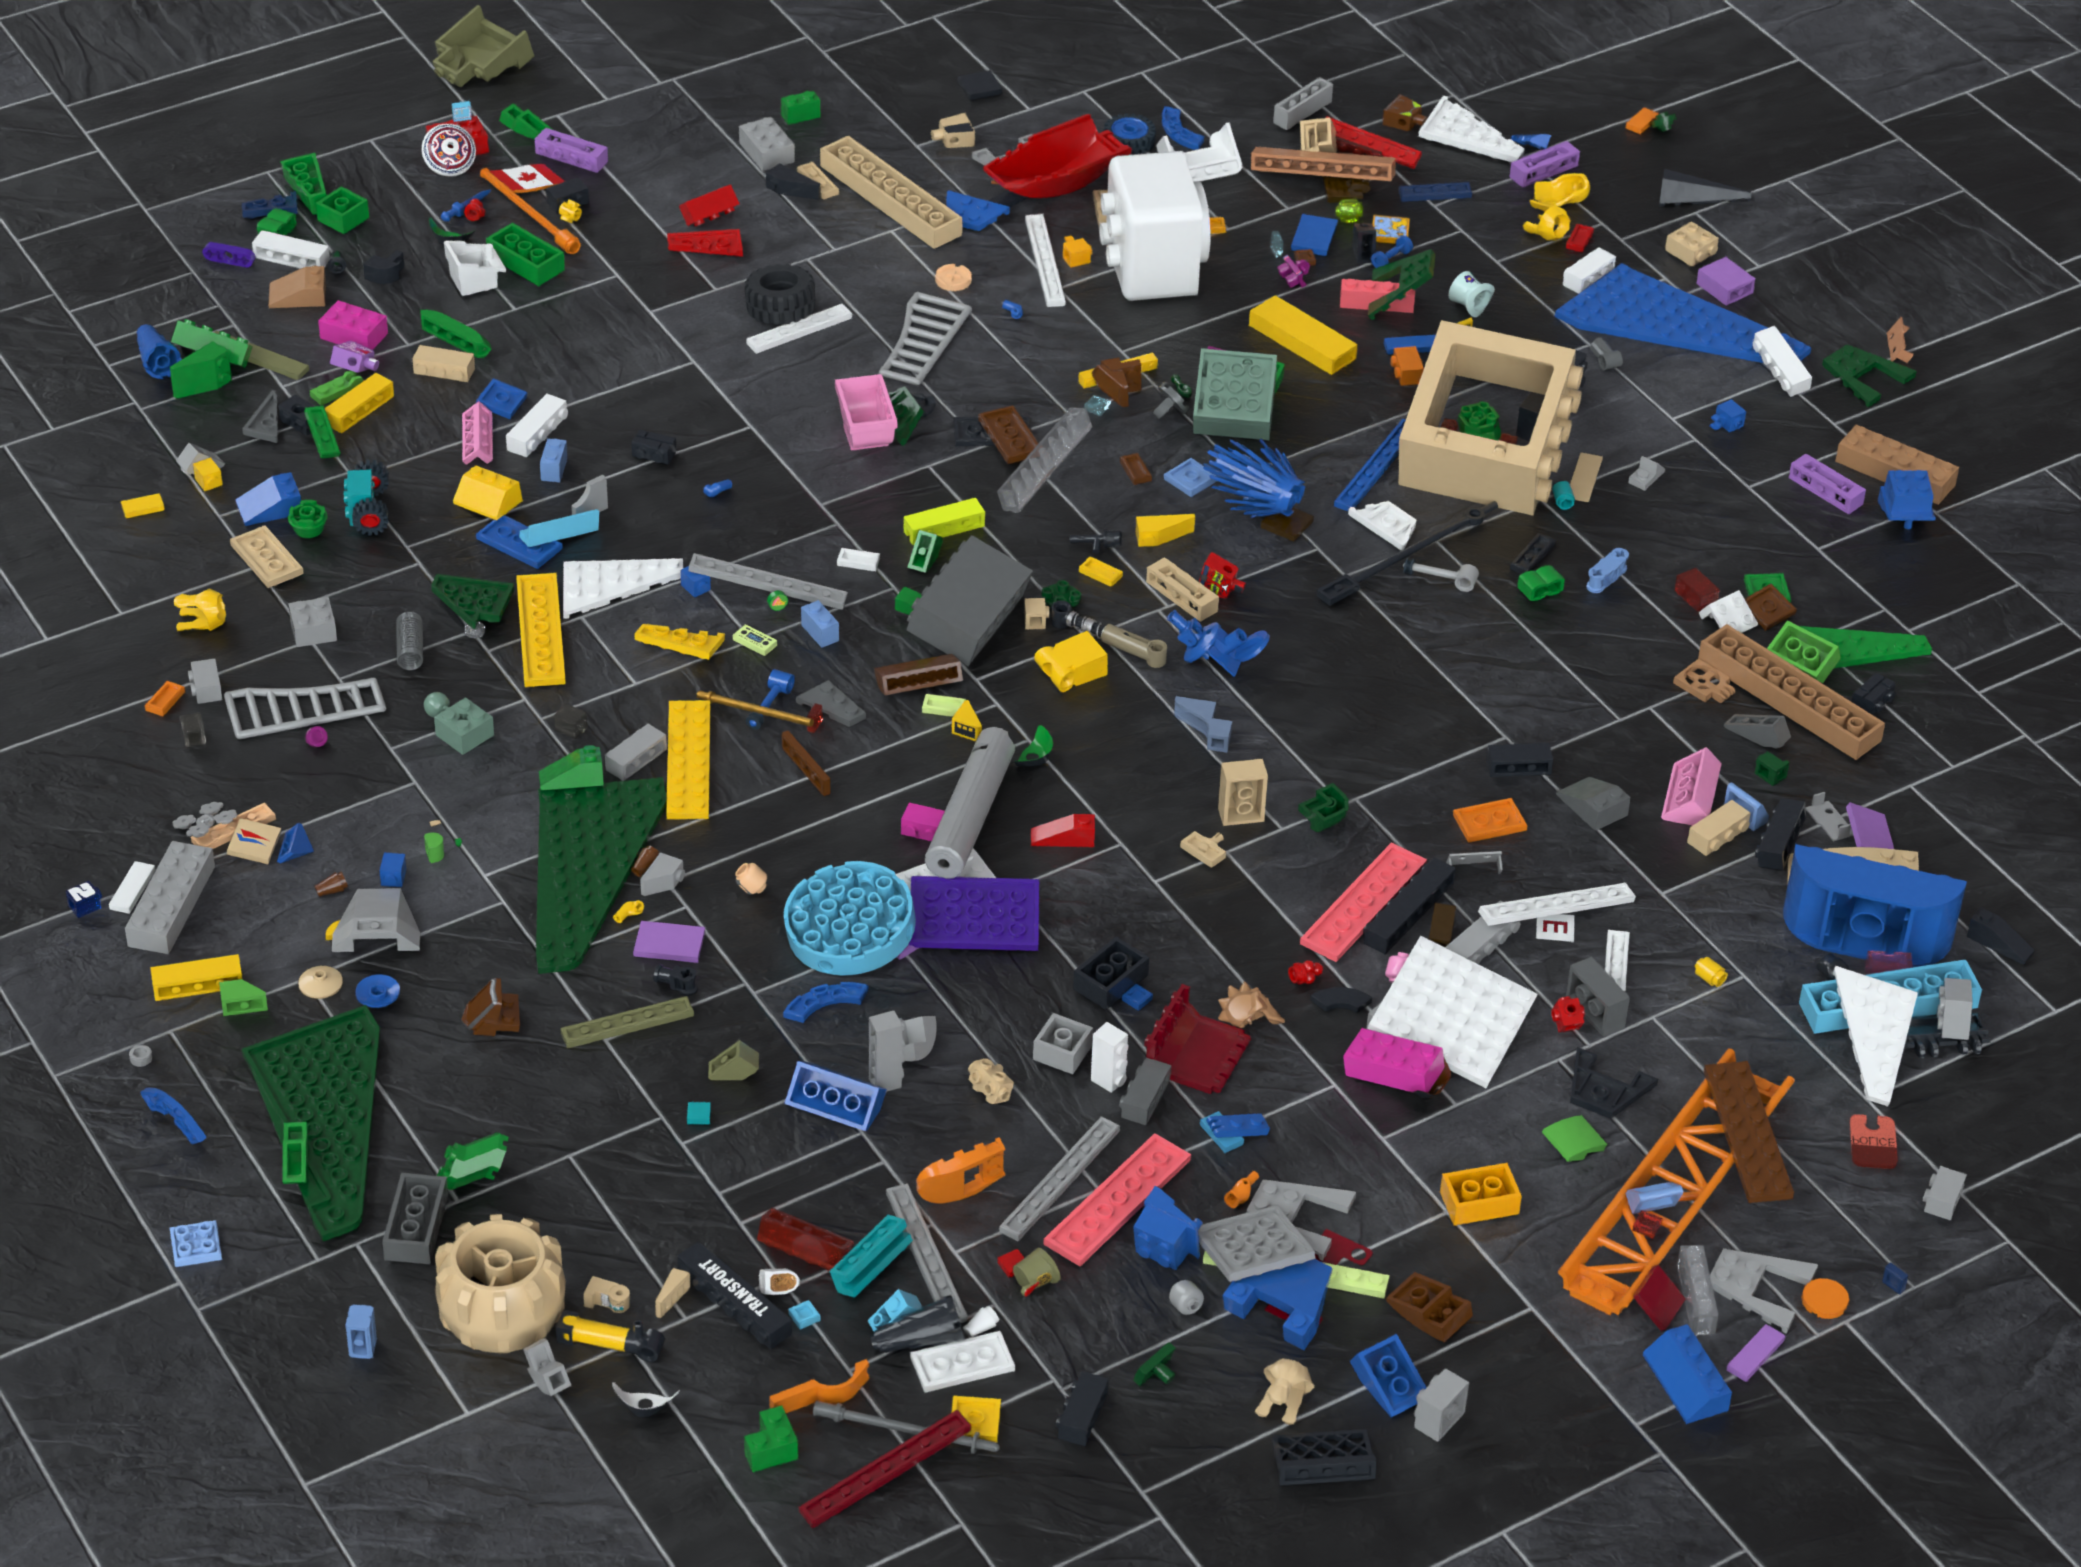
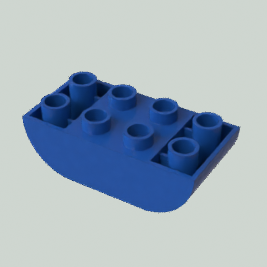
M1795 844L1783 916L1787 927L1799 940L1819 950L1901 968L1932 965L1943 959L1952 947L1967 881L1954 879L1948 875H1935L1912 870L1902 865L1894 866L1871 861L1860 856H1848L1825 851L1819 847H1806Z

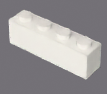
M261 231L252 242L256 258L296 268L324 266L325 268L330 259L329 246L271 232Z
M1772 326L1755 333L1753 348L1761 355L1764 364L1769 366L1772 375L1779 380L1782 389L1787 391L1790 397L1810 390L1812 376L1777 328Z
M546 394L506 435L507 451L524 457H528L532 451H535L537 446L556 429L558 424L566 419L568 415L566 400Z

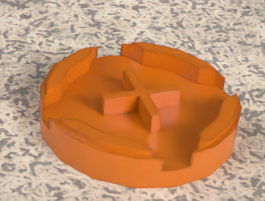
M1819 1278L1812 1280L1805 1285L1802 1293V1304L1811 1314L1812 1312L1817 1314V1317L1823 1319H1833L1841 1316L1849 1303L1848 1292L1844 1286L1830 1279Z

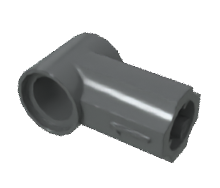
M1596 338L1591 343L1590 349L1598 358L1602 370L1622 366L1623 358L1620 351H1613L1602 338Z

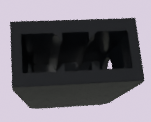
M1355 223L1353 225L1352 246L1357 263H1372L1371 257L1376 253L1377 231L1372 223Z

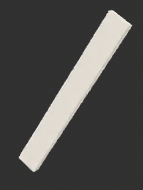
M1025 215V222L1047 307L1065 306V297L1044 215Z
M1626 883L1484 905L1480 906L1478 912L1487 925L1490 926L1631 903L1635 901L1636 896Z

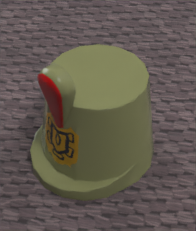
M1037 1248L1013 1267L1014 1275L1022 1287L1021 1294L1025 1297L1029 1296L1033 1290L1049 1282L1057 1283L1060 1281V1272L1057 1265L1042 1248Z

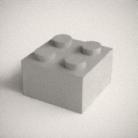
M329 597L288 603L290 622L297 647L337 641L335 620Z
M1944 978V986L1939 987L1940 1004L1937 1007L1938 1029L1942 1030V1038L1969 1040L1973 1002L1971 980Z
M1053 1013L1034 1040L1033 1060L1073 1074L1092 1047L1093 1027Z
M1446 1368L1440 1375L1436 1374L1432 1378L1430 1385L1426 1389H1422L1416 1397L1417 1409L1414 1413L1416 1417L1414 1428L1438 1442L1465 1413L1469 1382Z

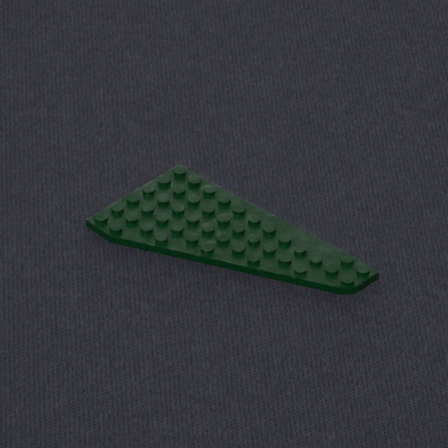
M366 1005L242 1049V1055L251 1069L282 1148L284 1123L307 1122L306 1183H297L312 1222L323 1242L355 1230L363 1219L380 1042V1027Z

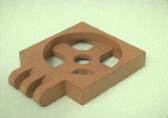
M1697 659L1677 674L1673 680L1675 685L1704 702L1713 698L1722 703L1735 693L1734 687L1729 685L1731 677L1701 659ZM1697 669H1701L1706 673L1704 675H1698L1694 671ZM1686 677L1693 680L1691 685L1686 681ZM1716 678L1720 682L1716 686L1715 684L1711 683L1710 680ZM1699 679H1703V680H1705L1706 682H1705V683H1700L1698 680H1699Z

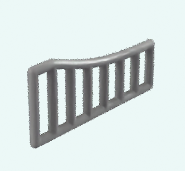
M915 292L907 303L905 321L900 338L889 358L879 370V374H882L883 377L919 386L971 313L972 307L921 292ZM922 300L962 312L960 315L920 305L917 302ZM913 310L955 322L953 325L919 317L913 315ZM911 322L943 330L947 334L944 336L911 327ZM908 334L938 341L940 344L936 346L907 337ZM904 345L933 352V354L927 356L902 348ZM898 356H902L926 364L921 367L896 359ZM891 367H896L903 370L918 373V375L915 378L897 372L889 371V369Z
M376 678L318 687L243 688L224 693V699L237 739L375 714L386 710L383 695ZM371 686L377 705L365 707L359 689ZM351 690L357 709L344 711L339 692ZM330 693L336 713L324 715L318 695ZM254 696H267L275 722L274 725H262ZM276 696L289 697L295 721L283 723ZM297 696H310L315 717L303 718ZM246 697L255 728L242 730L234 698Z

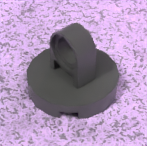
M1165 382L1158 387L1165 400L1153 411V414L1158 419H1161L1172 407L1185 414L1190 409L1189 406L1186 405L1184 407L1182 404L1184 399L1171 386L1167 389Z

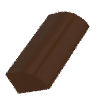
M953 654L874 668L878 687L884 695L963 681L961 662Z

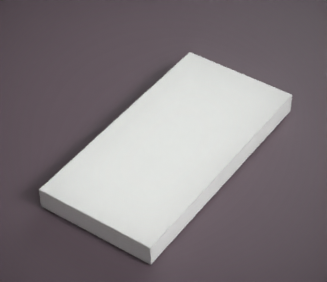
M1001 1331L911 1352V1360L925 1393L1015 1371V1364Z

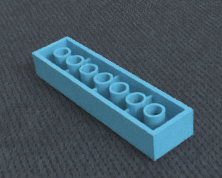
M1966 959L1865 975L1918 992L1912 1017L1937 1014V1007L1940 1004L1939 987L1944 986V978L1971 980L1972 1009L1978 1008L1982 992ZM1836 980L1802 985L1799 1004L1814 1034L1849 1028L1841 1007V998L1837 992Z

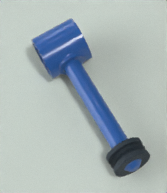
M773 669L768 679V688L771 690L760 706L769 708L778 693L789 694L793 689L795 676ZM751 712L746 718V724L754 730H758L764 723L763 715L757 712Z

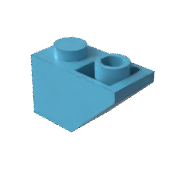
M898 1289L875 1312L868 1322L873 1331H875L880 1326L901 1319L903 1315L922 1309V1305L917 1296Z

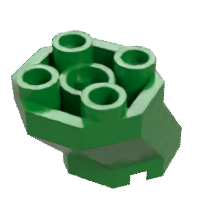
M1482 401L1461 407L1458 415V425L1461 433L1503 441L1499 426V415L1493 407L1489 406V403Z
M496 1132L465 1145L456 1142L453 1146L448 1145L444 1158L447 1159L444 1167H440L437 1176L447 1177L449 1190L484 1177L494 1180L495 1176L492 1172L499 1171L507 1146L503 1145V1140L508 1141L509 1137Z

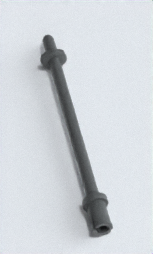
M817 1400L813 1410L814 1416L831 1418L834 1422L838 1423L846 1419L915 1435L928 1428L846 1410L841 1403L834 1405ZM976 1432L973 1437L963 1435L952 1442L971 1447V1453L975 1454L977 1448L997 1452L1000 1448L996 1442L979 1439V1432Z

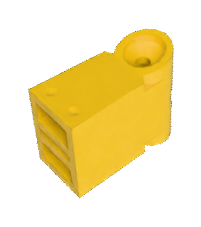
M1088 631L1059 642L1054 647H1043L1034 656L1035 662L1051 678V681L1061 692L1068 691L1073 685L1078 686L1108 675L1107 653Z

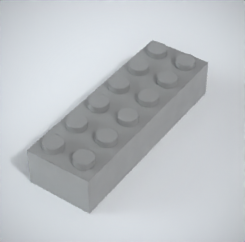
M176 841L171 842L125 927L128 947L164 954L170 953L215 868L213 848Z

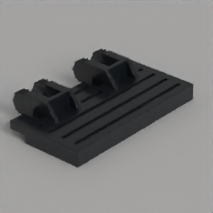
M1971 1013L1969 1040L1942 1038V1030L1938 1029L1937 1016L1912 1017L1904 1047L1913 1048L1919 1058H1925V1049H1928L1932 1057H1938V1045H1956L1962 1055L1968 1054V1046H1970L1974 1054H1981V1043H1991V1038L1988 1034L1989 1030L1979 1013Z

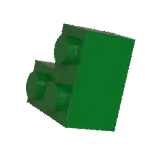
M783 1406L760 1411V1432L744 1436L745 1456L752 1472L798 1459V1440Z

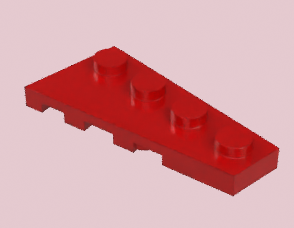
M740 229L667 233L668 250L743 256Z

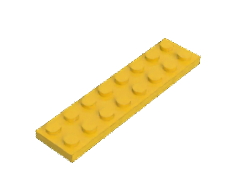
M556 573L517 575L525 687L566 684Z
M710 700L669 701L667 819H709Z

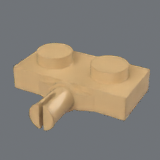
M1194 831L1181 841L1180 847L1211 868L1226 858V851L1217 845V843L1224 839L1220 833H1217L1212 838H1207Z

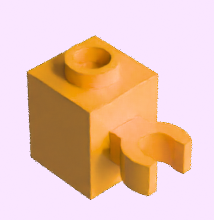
M1073 236L1064 237L1066 242L1063 243V259L1070 268L1090 263L1092 255L1090 244H1087L1084 238L1074 240Z

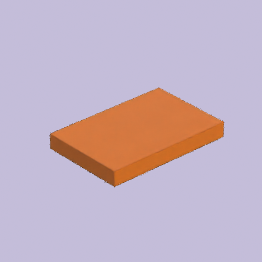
M1512 798L1453 810V816L1468 843L1527 831V824Z

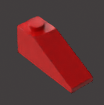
M1072 814L1031 828V846L1094 847L1095 814Z

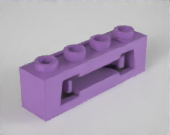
M545 128L535 138V151L539 155L596 173L608 162L607 147L548 128ZM551 135H552V136H555V137H559L560 140H561V142H558V141H557L558 138H555L554 140H551Z
M1568 141L1511 162L1510 178L1521 187L1541 181L1578 166L1580 151ZM1536 172L1535 177L1527 180V176L1532 177V173Z
M1804 454L1791 463L1789 479L1847 514L1863 505L1866 489L1808 454ZM1807 477V481H1811V483H1807L1803 480V478ZM1836 494L1840 496L1838 498L1840 501L1843 499L1846 500L1845 505L1836 500Z

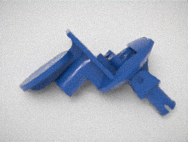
M1173 610L1167 617V620L1179 629L1178 640L1187 645L1184 654V660L1187 663L1201 657L1207 660L1211 656L1233 677L1236 676L1240 663L1248 661L1259 654L1270 638V635L1262 630L1253 633L1249 637L1240 628L1227 634L1218 622L1211 623L1202 628L1196 618L1187 621L1176 610Z

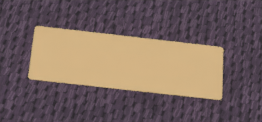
M1580 453L1570 484L1575 500L1589 502L1603 459L1602 456Z

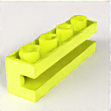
M976 498L904 516V533L906 536L910 535L912 545H915L919 530L936 534L943 538L985 527V511Z

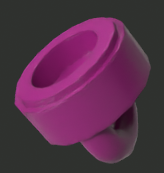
M320 726L312 727L306 733V743L312 747L323 746L328 739L326 730Z

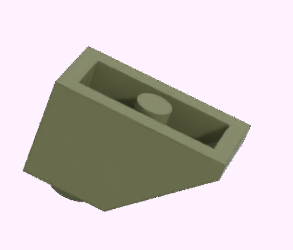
M739 1040L709 1062L708 1078L710 1080H744L759 1069V1053Z

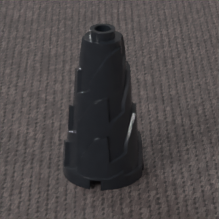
M952 1295L944 1296L940 1300L921 1306L922 1309L901 1316V1319L880 1326L878 1330L874 1331V1335L870 1336L874 1350L879 1349V1352L888 1353L906 1348L911 1350L929 1345L938 1346L965 1340Z

